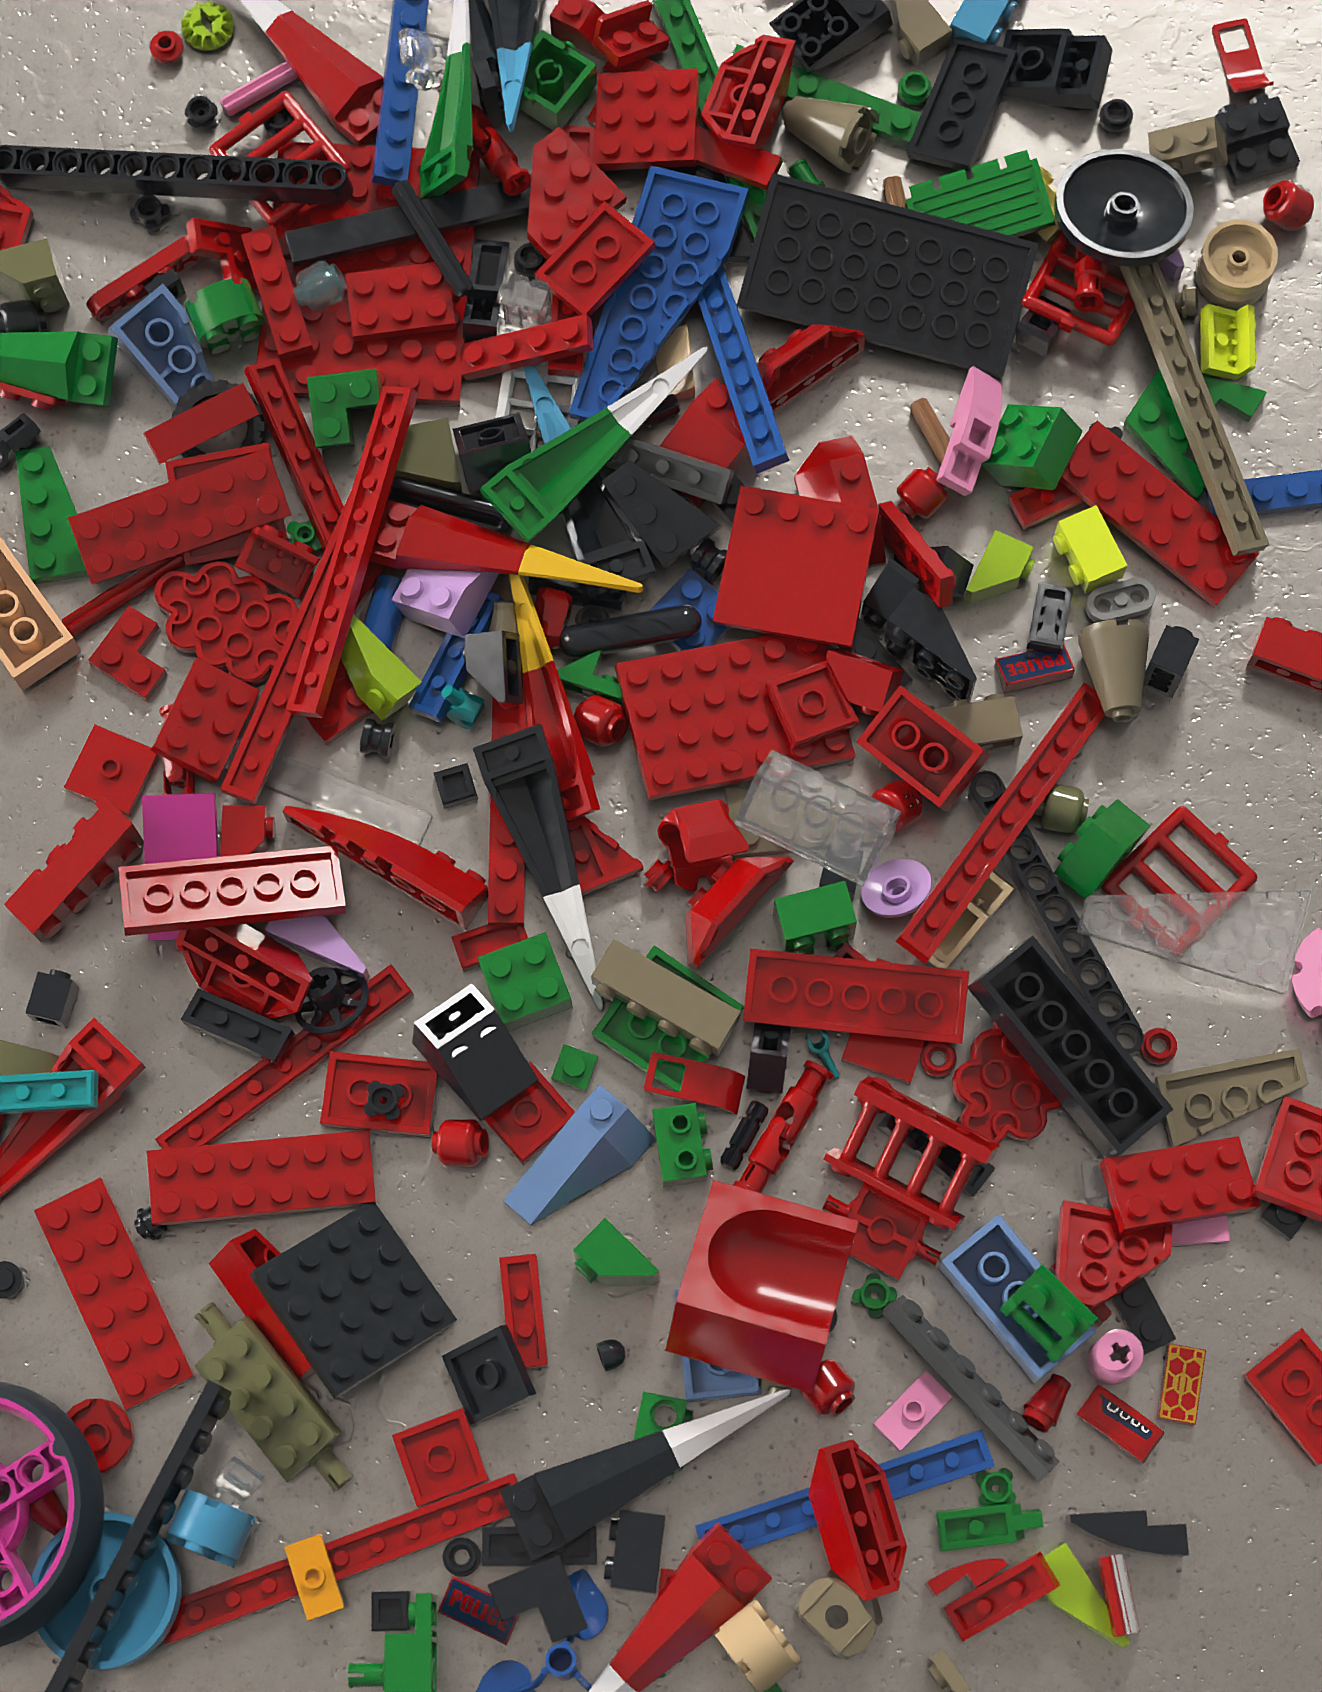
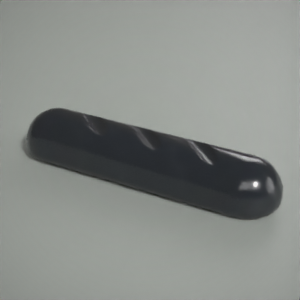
M398 476L393 478L392 492L388 500L415 508L424 505L504 535L512 529L511 525L487 499Z
M677 605L574 624L562 631L559 638V646L566 656L572 659H580L598 650H602V654L673 642L695 636L702 626V618L695 607Z

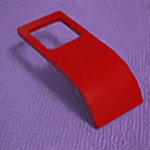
M1242 18L1212 26L1223 68L1233 92H1242L1274 85V82L1269 81L1262 68L1248 19ZM1244 27L1250 48L1225 52L1219 31Z
M653 1052L650 1057L644 1090L654 1094L714 1106L737 1115L745 1076L725 1067ZM658 1060L686 1066L680 1092L652 1086Z

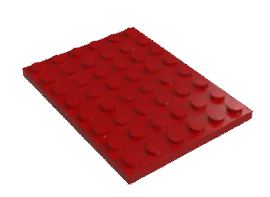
M289 141L278 150L277 158L294 159L314 143ZM334 144L350 163L351 169L347 174L354 189L352 197L349 201L340 205L314 204L310 207L306 204L275 227L314 351L280 360L262 303L264 323L260 326L261 333H259L256 363L278 358L296 398L309 399L307 377L376 368L381 372L382 387H412L419 393L416 404L461 407L463 376L461 375L460 354L462 345L466 343L463 338L462 323L467 296L459 298L452 290L457 329L354 342L345 274L435 262L420 238L293 267L284 232L399 205L392 194L393 187L371 182L376 146ZM411 148L408 181L420 198V165L426 148ZM475 151L471 153L467 177L442 195L479 187L481 159ZM322 154L320 157L316 159L321 161H329L324 154ZM307 178L299 180L296 185L304 183ZM338 180L331 186L337 185L341 180ZM273 202L272 208L275 211L285 202ZM475 225L441 233L468 277L473 258Z

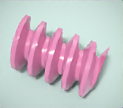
M1115 1329L1107 1332L1089 1350L1087 1366L1090 1374L1097 1381L1108 1385L1124 1382L1140 1368L1143 1361V1348L1138 1338L1126 1330ZM1118 1353L1121 1359L1113 1362L1109 1356Z

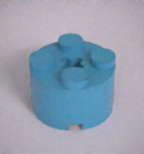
M186 1489L167 1531L165 1541L235 1568L252 1529L255 1517L230 1505Z

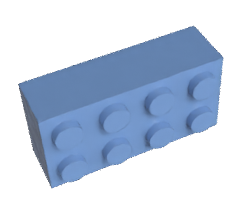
M998 1214L944 1258L938 1268L1035 1384L1097 1331L1091 1325L1053 1363L1046 1356L1048 1352L1011 1315L1006 1317L999 1310L1041 1264ZM1025 1301L1021 1303L1058 1341L1062 1339Z

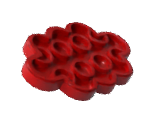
M221 561L203 565L195 576L182 570L170 571L161 576L154 588V596L160 609L169 615L165 628L171 645L184 653L196 652L199 659L220 670L227 669L230 675L249 685H256L270 675L299 610L295 601L289 596L280 593L270 594L264 581L253 576L239 578L233 567Z
M992 1019V1029L979 1033L972 1041L970 1046L972 1060L959 1066L952 1078V1088L955 1096L966 1106L960 1115L959 1124L997 1144L1006 1135L1017 1141H1027L1037 1137L1044 1130L1047 1123V1112L1060 1108L1062 1105Z

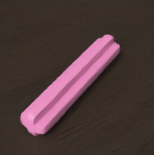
M285 61L221 98V106L228 116H233L299 77L289 63Z

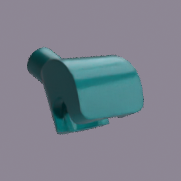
M451 685L445 686L441 695L451 703L447 711V717L464 729H472L484 707L485 699L462 688L458 691Z

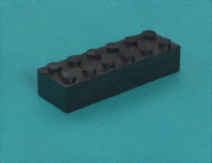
M1034 936L1019 943L967 986L969 991L1104 1158L1121 1155L1173 1110V1107Z

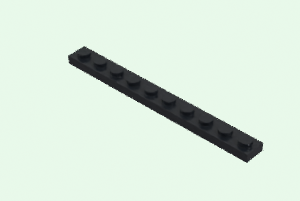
M210 1380L207 1381L45 1692L82 1691L83 1683L81 1681L88 1667L91 1668L99 1659L102 1651L100 1644L107 1631L110 1632L116 1626L120 1618L121 1612L119 1608L123 1600L136 1588L139 1581L138 1572L144 1560H148L153 1555L158 1543L156 1537L162 1526L168 1524L176 1510V1504L174 1503L180 1491L186 1489L194 1476L193 1467L199 1455H203L209 1448L212 1441L211 1432L218 1420L223 1419L229 1410L231 1391Z

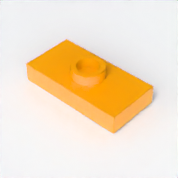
M322 1534L284 1546L307 1621L344 1609L345 1605Z

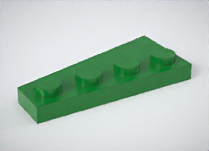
M50 446L15 451L30 579L34 584L88 576L68 521V517L78 513Z

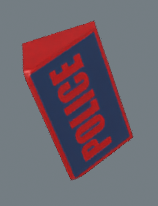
M1064 644L1062 655L1032 650L995 659L1004 693L1073 677L1075 672Z
M452 1576L438 1609V1613L507 1645L520 1617L518 1615L501 1622L490 1593Z

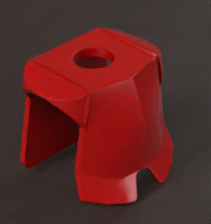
M716 799L674 808L658 826V837L662 844L668 848L675 884L684 890L697 891L698 879L703 876L707 878L712 886L716 881L711 877L712 874L725 861L731 865L734 862L731 855L743 853L749 849V844L728 815L729 807L723 800Z

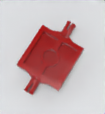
M864 1182L858 1196L849 1205L828 1195L822 1209L833 1214L859 1221L849 1257L896 1281H899L906 1265L915 1256L936 1266L942 1254L941 1251L922 1243L924 1229L929 1221V1216Z

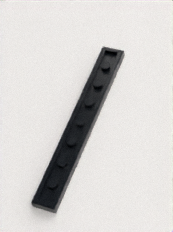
M501 181L424 199L421 202L440 232L444 233L529 213L531 183L524 192L515 196L506 194ZM400 205L284 232L293 267L420 238Z

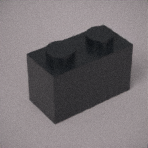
M620 1509L619 1518H611L609 1540L616 1541L614 1557L606 1556L604 1579L611 1580V1589L656 1594L665 1515Z

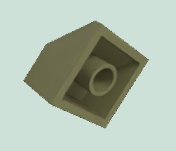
M48 239L0 250V294L13 301L31 300L34 302L37 310L43 309L44 312L49 313L57 311L62 306L69 305L70 303L61 268Z

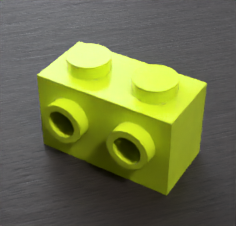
M1097 505L1058 521L1055 535L1053 536L1055 547L1060 555L1065 554L1070 564L1068 570L1071 579L1075 585H1081L1085 594L1123 578L1128 565Z

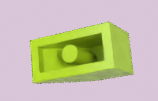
M995 530L966 589L963 602L972 604L1017 588L1021 578L1028 580L1036 561L1031 559L1034 547Z

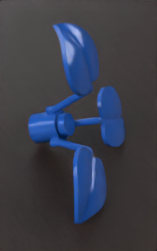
M585 1569L575 1571L568 1578L588 1629L567 1637L562 1644L552 1646L545 1656L546 1667L541 1669V1673L534 1681L531 1682V1674L525 1665L507 1660L495 1664L485 1673L476 1692H535L534 1689L539 1687L550 1674L560 1681L575 1678L587 1692L590 1690L592 1685L578 1671L579 1661L570 1646L574 1641V1636L581 1640H590L605 1628L608 1620V1605L604 1595Z

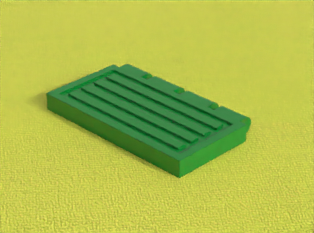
M1027 149L1004 156L1007 167L1000 169L998 159L972 166L974 178L967 179L965 169L938 177L941 188L937 190L934 188L932 179L909 186L912 198L905 199L908 209L1016 238L1056 225L1037 158L1030 160Z

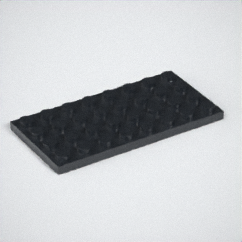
M773 173L737 307L808 327L812 324L860 330L865 335V342L966 369L974 366L988 375L1002 378L1020 316L1022 298L1027 290L1039 243Z

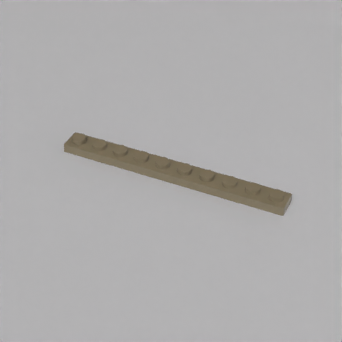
M1158 262L1144 266H1120L1233 557L1263 551L1270 544Z

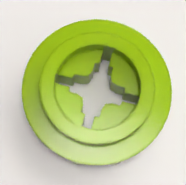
M212 0L202 4L197 1L193 8L186 9L184 18L180 20L184 39L189 45L199 50L209 51L222 47L230 40L234 32L232 13L226 9L224 4L219 5ZM202 17H206L212 22L211 29L213 33H210L208 29L206 30L205 26H202Z

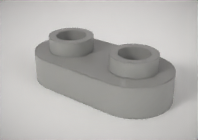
M1140 577L1094 589L1088 596L1085 607L1086 613L1095 623L1116 619L1117 622L1147 613L1152 608L1156 599V591L1150 581ZM1139 595L1142 598V602L1135 603L1131 600L1130 596ZM1105 604L1108 606L1109 611L1101 612L1098 610L1097 605Z

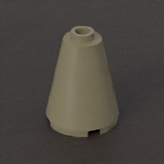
M799 96L793 98L792 101L789 100L783 107L781 114L782 120H784V127L841 171L849 174L854 173L851 169L853 166L860 168L866 161L877 134L872 132L873 122L879 124L878 112L868 106Z
M1116 619L1091 624L1081 630L1082 637L1078 635V644L1103 711L1107 717L1113 718L1115 722L1131 721L1134 719V715L1141 711L1150 636L1149 626L1145 622L1136 619H1128V625H1117Z

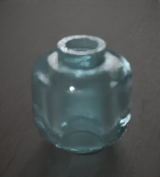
M321 260L298 272L296 276L297 287L293 289V292L302 307L308 305L313 311L321 312L343 299V290L347 288V285L336 264L330 265Z

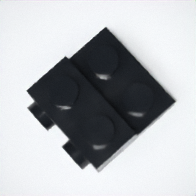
M1261 94L1251 99L1249 105L1239 108L1234 103L1228 104L1220 108L1214 116L1225 133L1228 159L1226 167L1234 186L1298 167L1300 159L1289 135L1290 122L1279 96L1269 99L1267 94Z

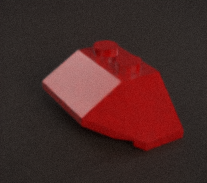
M763 34L755 39V43L742 48L721 63L701 112V119L722 142L753 149L768 144L788 93L796 46L795 40Z
M812 324L804 331L803 329H798L787 338L786 343L778 349L770 348L764 352L759 358L757 365L773 412L862 352L865 343L864 333L860 330Z
M852 435L819 442L794 475L798 495L879 509L864 453ZM880 515L869 568L886 564Z
M789 856L738 858L731 865L725 861L711 876L716 880L707 891L701 887L687 903L692 908L685 914L687 960L688 966L692 970L698 968L791 866L794 862Z
M247 924L180 930L175 942L179 951L183 952L186 963L201 989L268 1019L300 1011L313 981L298 953Z
M853 1439L819 1449L808 1494L830 1568L864 1601L898 1591L900 1585L899 1577L904 1564L907 1543L885 1471L867 1453L859 1449V1445Z

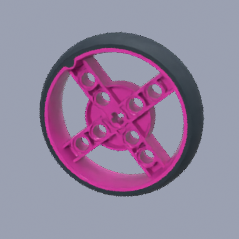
M0 1382V1411L28 1421L38 1428L48 1441L9 1466H5L0 1462V1492L6 1485L11 1487L9 1499L4 1503L0 1500V1647L21 1640L51 1621L74 1597L86 1579L97 1554L103 1531L105 1512L101 1473L90 1444L81 1430L65 1412L44 1396L28 1388L6 1382ZM43 1464L44 1474L39 1481L34 1482L32 1478L33 1470L37 1465ZM67 1481L69 1510L64 1538L53 1564L44 1578L35 1587L17 1552L28 1529L30 1519L29 1504ZM11 1571L13 1582L4 1591L1 1585L2 1578L7 1572Z

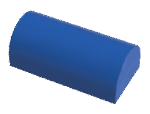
M379 575L363 624L393 653L404 614L393 603L392 598L402 579L389 575Z

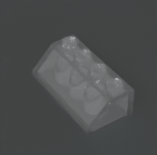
M771 750L757 771L738 811L734 824L864 886L894 837L901 811Z

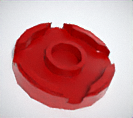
M102 1398L86 1399L74 1405L66 1413L90 1444L101 1474L118 1468L130 1455L134 1443V1426L128 1413L117 1403Z

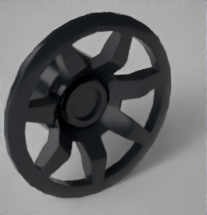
M319 967L309 973L313 979L306 995L309 1001L304 1002L300 1011L294 1013L298 1024L303 1029L314 1034H331L345 1029L360 1017L369 1000V988L364 977L359 976L357 972L351 969L344 971L329 967ZM341 976H349L355 980L342 984ZM360 987L362 989L360 1001L345 995L354 993ZM341 1006L348 1009H356L350 1017L342 1021L339 1011ZM315 1010L310 1024L303 1019L302 1013ZM330 1013L336 1025L318 1027L324 1021L325 1014Z

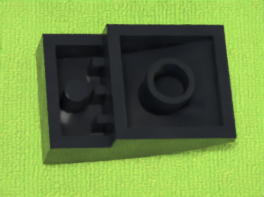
M1070 28L1007 29L1003 48L1017 50L1018 60L1004 95L1046 105L1099 109L1113 52L1105 35L1073 36Z

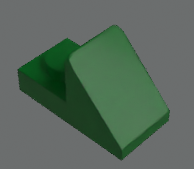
M598 650L557 670L564 690L585 697L600 695L623 707L622 693L617 678L609 675H602L601 678L597 677L603 661L602 650Z

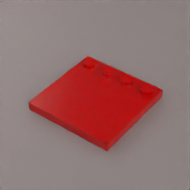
M741 485L713 623L852 649L880 510Z

